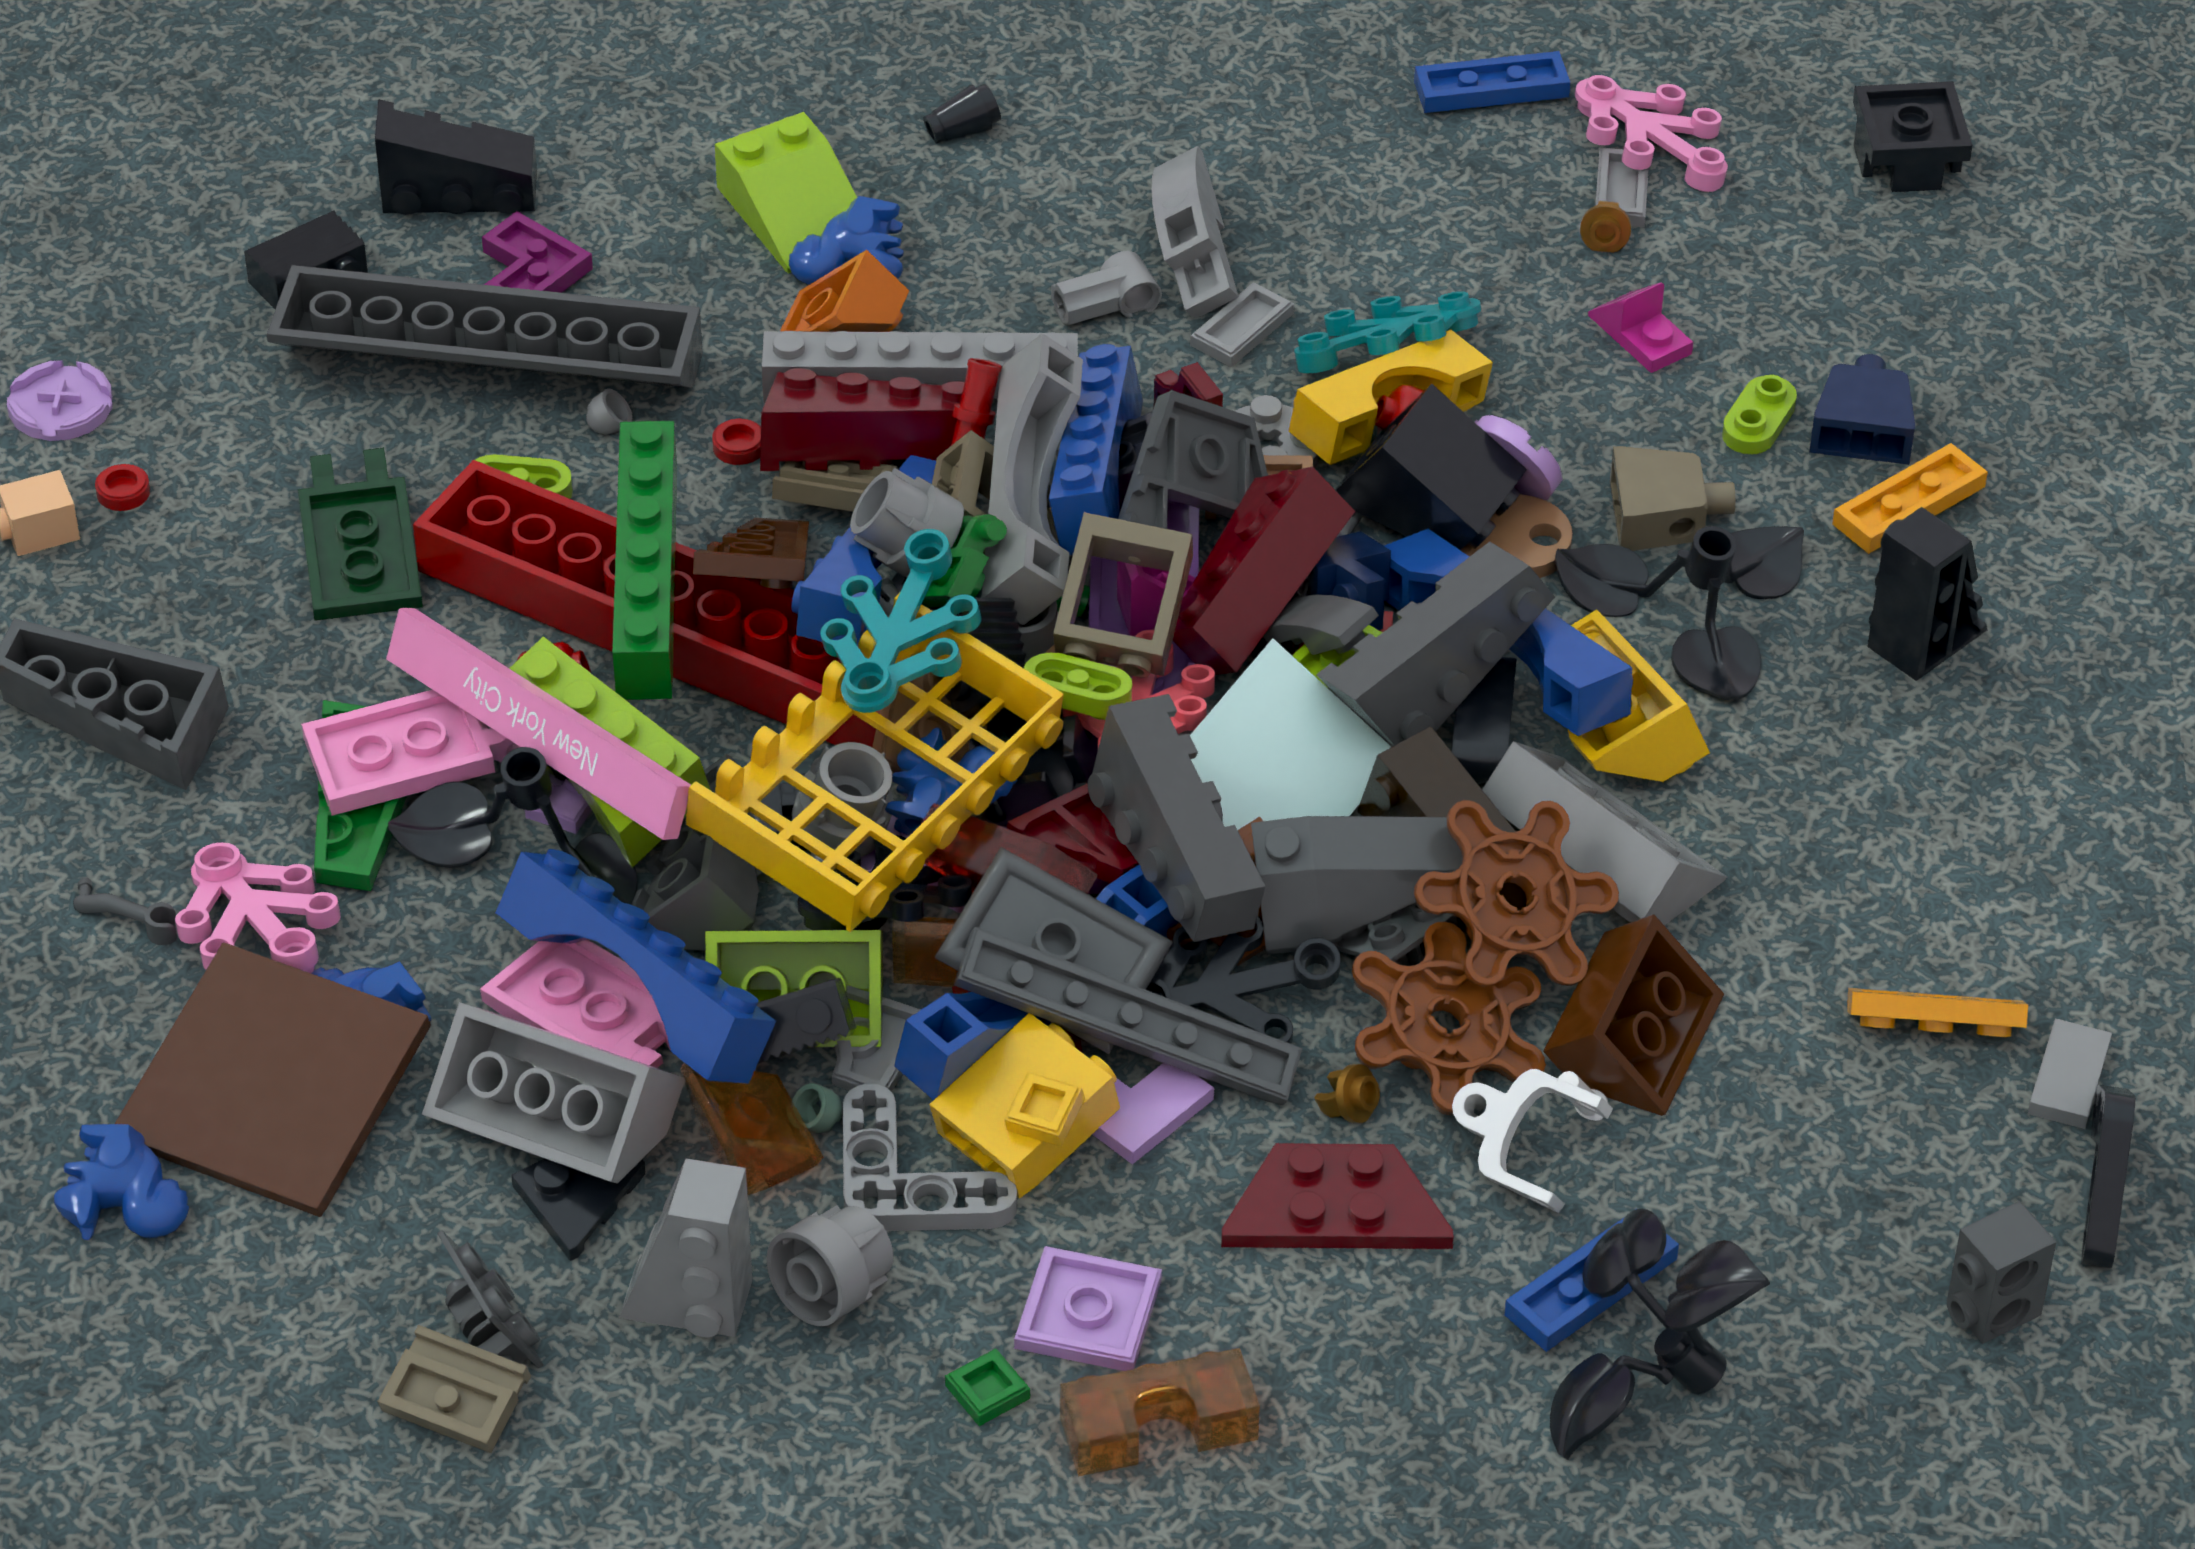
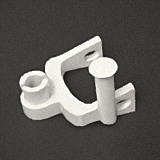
M1530 1069L1522 1073L1513 1082L1507 1093L1478 1082L1462 1087L1454 1097L1452 1104L1453 1114L1464 1128L1484 1138L1478 1157L1479 1170L1490 1181L1559 1213L1565 1203L1554 1193L1507 1172L1506 1159L1511 1140L1525 1113L1537 1099L1546 1093H1555L1568 1099L1582 1117L1595 1121L1601 1120L1603 1117L1608 1119L1613 1110L1608 1104L1605 1094L1599 1090L1590 1089L1574 1072L1567 1071L1562 1073L1559 1078H1556L1538 1069ZM1486 1107L1484 1113L1480 1116L1474 1113V1109L1481 1111Z

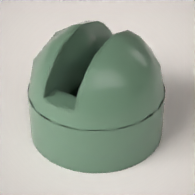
M815 1083L802 1086L796 1092L791 1103L793 1123L798 1128L812 1133L831 1131L835 1123L839 1122L843 1115L840 1097L831 1089ZM819 1099L821 1101V1107L816 1104L819 1101Z

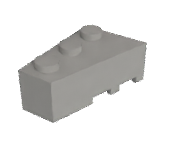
M686 1158L665 1201L662 1213L650 1233L645 1249L637 1260L619 1318L683 1328L696 1336L705 1338L713 1337L717 1334L735 1337L752 1284L746 1168Z

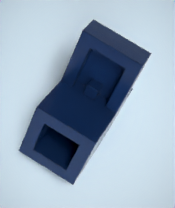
M1361 531L1336 537L1308 576V595L1345 597L1374 607L1379 616L1369 625L1377 630L1383 629L1384 601L1389 600L1391 550Z

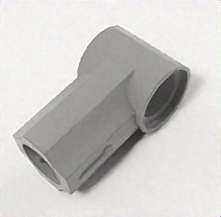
M1121 251L1112 255L1104 262L1100 271L1051 285V299L1056 313L1064 325H1071L1119 310L1125 317L1130 318L1133 317L1131 313L1145 309L1148 312L1153 311L1160 303L1162 297L1160 286L1140 256L1132 251Z

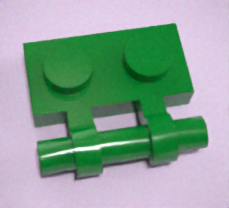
M990 514L976 515L974 517L970 515L963 516L960 531L951 548L952 563L943 577L931 582L922 605L925 607H943L952 597L966 594L974 598L977 596L985 580V574L982 571L989 559L988 556L983 554L985 547H993L998 544L1007 533V527L1002 520Z

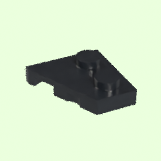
M544 1158L511 1176L513 1188L567 1258L572 1261L581 1255L587 1239L600 1223L604 1225L618 1209L619 1200L624 1195L632 1192L645 1176L646 1171L645 1162L642 1159L617 1184Z

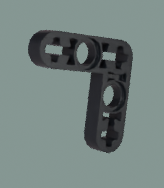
M2098 1085L2096 1089L2091 1138L2095 1141L2096 1147L2082 1243L2081 1264L2112 1268L2114 1263L2136 1100L2135 1095L2126 1088Z

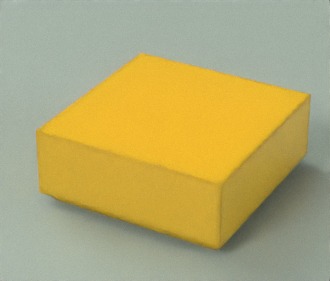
M1027 1072L1004 1119L1007 1131L1062 1147L1085 1099L1082 1087Z

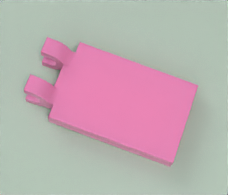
M434 690L301 724L305 744L332 816L427 791L445 783L461 782L495 773L494 760L501 763L510 751L520 748V746L494 729H488V725Z
M589 940L572 944L538 941L480 988L482 1001L503 1016L655 1068L663 1064L662 1055L655 1050L664 1042L670 1049L664 1023L651 994L638 974L625 961Z

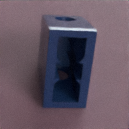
M1874 354L1860 356L1855 361V365L1840 363L1834 365L1814 413L1809 453L1909 465L1915 431V419L1908 375L1903 371L1886 369L1885 361Z

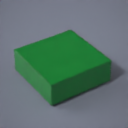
M996 1348L945 1375V1386L978 1426L1030 1399V1388Z

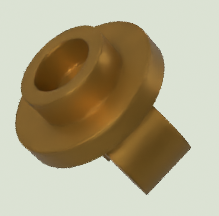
M1599 201L1598 205L1590 208L1581 220V238L1586 246L1593 251L1617 252L1627 244L1630 238V219L1626 212L1619 207L1618 202Z
M1350 1064L1343 1070L1330 1072L1327 1079L1334 1091L1330 1093H1317L1314 1097L1320 1110L1330 1118L1342 1116L1350 1123L1366 1122L1377 1107L1380 1099L1379 1085L1370 1069L1363 1064Z

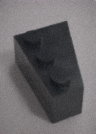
M378 99L375 146L383 213L411 215L414 213L449 212L452 214L501 212L511 214L516 211H535L537 163L534 136L472 122L470 128L441 121V114L425 110L424 116L394 110L393 102Z
M1920 507L1903 520H1896L1891 523L1881 538L1882 552L1879 571L1875 578L1876 592L1873 611L1869 617L1870 632L1867 645L1868 648L1915 681L1922 678L1988 630L1987 624L1979 619L1977 611L1983 606L1982 596L1974 592L1972 586L1978 579L1972 541L1923 507Z

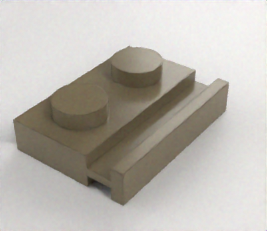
M834 460L828 461L827 470L812 471L805 470V461H786L780 469V477L775 476L773 478L772 499L853 512L859 498L872 480L882 472H892L893 468L897 469V466L881 464L880 467H873V470H860L859 461Z
M418 1325L414 1332L416 1337L409 1350H404L377 1401L383 1412L492 1453L519 1401L517 1396L523 1384H527L531 1378L527 1366Z

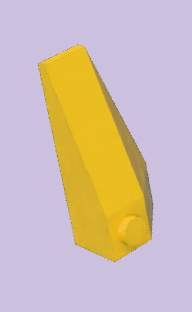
M1597 609L1571 625L1632 667L1633 686L1631 688L1630 715L1580 736L1568 730L1573 746L1596 771L1664 782L1676 774L1685 772L1693 763L1710 754L1687 703Z

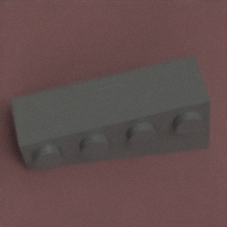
M1489 541L1437 581L1434 594L1422 603L1416 604L1411 601L1396 613L1398 621L1378 637L1368 634L1353 646L1355 654L1339 667L1331 663L1316 675L1334 695L1391 747L1430 726L1436 732L1555 598L1528 564Z
M1166 694L1111 705L1108 708L1093 773L1088 779V792L1092 803L1100 808L1115 829L1118 840L1127 846L1141 866L1144 877L1147 881L1153 883L1167 903L1172 917L1181 923L1193 942L1254 929L1266 886L1236 826H1224L1220 803L1222 798L1213 781L1202 783L1191 759L1197 756L1198 751L1189 733L1178 735L1170 719L1177 712L1170 695Z

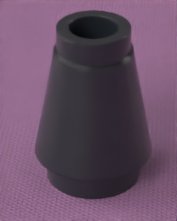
M970 84L933 110L931 114L924 116L923 121L927 132L937 144L944 140L948 141L992 130V124L1001 120V113L994 95L986 84L978 87Z

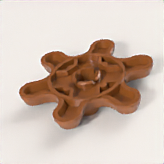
M1463 800L1457 802L1448 812L1447 830L1462 852V864L1457 870L1449 873L1436 871L1425 873L1418 879L1415 885L1414 898L1417 906L1422 911L1431 914L1450 913L1459 917L1467 925V933L1472 940V945L1465 955L1464 972L1468 980L1473 984L1492 986L1498 983L1505 975L1510 959L1518 954L1528 955L1538 961L1548 978L1558 985L1572 986L1577 984L1587 973V959L1572 939V921L1581 913H1607L1617 904L1619 890L1615 881L1607 874L1597 871L1580 873L1571 869L1565 863L1561 855V843L1569 831L1570 821L1565 809L1556 802L1541 801L1535 804L1529 812L1524 828L1516 832L1502 831L1494 826L1485 809L1474 801ZM1503 883H1515L1523 889L1527 898L1524 908L1517 911V907L1510 905L1504 898V895L1499 894L1503 888Z
M1444 921L1436 922L1429 926L1423 939L1425 958L1417 965H1399L1377 951H1366L1355 958L1352 966L1354 983L1361 991L1378 1000L1386 1011V1018L1383 1022L1375 1026L1366 1027L1358 1034L1355 1040V1052L1358 1061L1369 1069L1374 1070L1381 1069L1396 1061H1400L1411 1069H1422L1431 1081L1430 1093L1433 1106L1440 1113L1454 1115L1452 1108L1454 1097L1462 1087L1472 1083L1474 1073L1482 1070L1495 1071L1511 1082H1514L1522 1073L1530 1069H1538L1544 1072L1546 1063L1541 1050L1518 1037L1513 1031L1510 1022L1514 1011L1530 1006L1538 999L1541 993V983L1538 977L1527 968L1515 966L1506 969L1503 978L1492 986L1473 984L1468 980L1464 972L1467 941L1464 933L1456 925ZM1436 1011L1449 1012L1459 1021L1460 1028L1454 1029L1448 1034L1447 1029L1439 1025L1431 1014Z

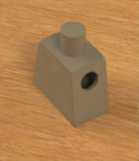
M1613 446L1610 488L1619 546L1635 551L1691 543L1696 532L1705 527L1707 515L1734 514L1736 501L1734 483H1704L1701 460L1696 454Z

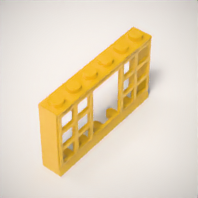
M899 594L896 597H894L893 607L898 599ZM921 604L915 619L933 611ZM948 629L899 652L895 663L925 651L928 644L935 639L950 638L959 647L962 665L956 673L944 677L928 693L911 682L899 686L898 691L915 701L916 704L894 724L877 712H858L851 709L845 703L841 693V683L846 669L841 663L834 660L824 672L822 693L817 700L813 701L804 694L798 693L789 704L787 725L780 734L767 726H763L757 731L752 742L751 761L747 765L741 767L731 759L725 760L717 772L715 793L697 781L689 787L686 825L710 836L723 847L846 926V930L851 932L867 916L870 918L877 916L886 905L890 893L902 882L910 883L921 871L926 858L938 847L945 849L949 846L965 820L972 814L980 815L984 812L992 801L995 791L1007 780L1010 782L1015 781L1023 773L1029 758L1041 747L1047 749L1056 741L1063 728V720L1060 719L1064 694L970 634L957 633ZM866 630L858 642V648L865 658H870L876 643L869 631ZM941 655L937 660L947 659L951 655ZM961 680L992 699L971 720L939 701ZM1003 707L1027 721L1006 743L982 728ZM928 711L959 729L938 751L907 732ZM853 714L962 783L904 841L794 770ZM971 738L995 752L974 774L950 759ZM783 780L813 799L792 821H789L760 802ZM826 808L857 827L835 850L803 830ZM750 812L770 826L780 831V833H775L771 829L767 828L766 826H764L763 824L749 816L747 813ZM869 836L893 851L871 873L847 858ZM792 840L823 859V861H818L790 842ZM835 868L858 882L859 885L856 886L833 870Z

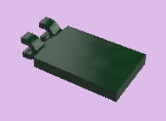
M384 447L363 450L367 481L335 485L331 454L310 456L313 487L298 489L314 621L398 611L399 608H423L405 477L388 478Z

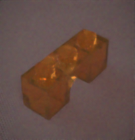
M1240 1348L1222 1352H1204L1192 1358L1162 1364L1149 1363L1132 1370L1102 1376L1090 1375L1079 1378L1076 1381L1060 1384V1420L1078 1477L1138 1465L1139 1428L1145 1423L1156 1419H1170L1186 1426L1194 1437L1198 1452L1258 1440L1260 1405Z

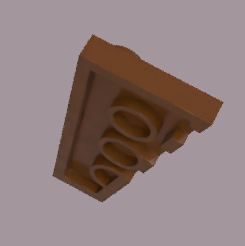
M755 517L738 527L737 533L725 534L722 537V542L713 541L707 545V550L699 549L695 551L693 574L760 579L759 585L774 589L792 588L793 581H804L809 521Z

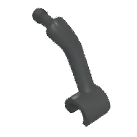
M81 878L79 880V896L73 900L74 909L79 913L94 914L108 912L145 923L148 939L152 943L167 945L176 941V929L172 925L176 924V912L168 903L159 902L146 907L110 893L91 894L92 881L89 878Z

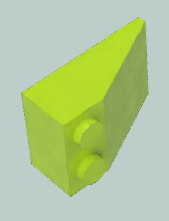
M804 112L715 144L717 188L788 274L791 273L789 256L796 243L803 241L811 234L821 236L827 223L833 217L846 211L851 202L857 198L828 140Z

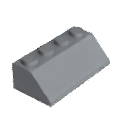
M1513 741L1482 789L1515 831L1524 828L1529 812L1535 804L1541 801H1553L1561 805L1567 812L1570 821L1569 831L1561 843V855L1565 863L1580 873L1597 871L1610 876L1617 884L1619 890V900L1613 909L1630 922L1654 914L1665 926L1727 878L1726 875L1561 756Z
M459 1002L422 1115L618 1184L667 1135L686 1078L530 1024Z

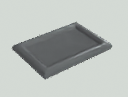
M1000 847L935 955V959L958 971L969 935L974 927H978L1146 990L1173 941ZM1054 1023L1107 1054L1110 1053L1114 1044Z

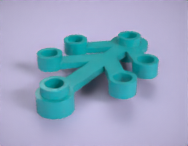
M1458 291L1438 297L1439 304L1402 307L1401 297L1386 296L1371 301L1373 319L1356 320L1355 312L1351 309L1327 313L1324 315L1326 332L1309 333L1297 339L1298 347L1294 349L1298 372L1318 373L1330 370L1339 364L1337 351L1367 343L1370 355H1384L1397 351L1400 348L1399 344L1412 332L1415 333L1417 341H1432L1446 336V331L1448 330L1458 332L1470 329L1479 323L1477 314L1482 310L1480 300L1469 298L1468 292ZM1329 336H1340L1329 340Z
M923 529L915 532L907 539L904 552L910 573L889 618L877 601L874 584L870 578L856 575L846 579L841 585L840 591L845 608L849 612L860 616L876 643L870 658H865L858 648L854 627L849 620L835 618L826 622L821 628L820 636L825 651L831 656L838 657L846 669L841 683V693L845 703L855 711L863 713L879 711L894 701L899 686L929 672L939 677H947L956 673L962 665L959 647L950 638L935 639L928 644L925 651L895 663L900 651L948 629L957 633H969L975 630L981 623L982 618L977 600L966 594L954 596L945 606L915 619L931 582L943 577L952 563V553L948 538L939 530ZM866 592L862 596L852 597L856 593ZM964 611H969V612H970L969 614H967V615H965V616H956V615L959 614L960 612H964ZM838 635H846L840 640H832ZM941 655H951L947 659L937 660Z

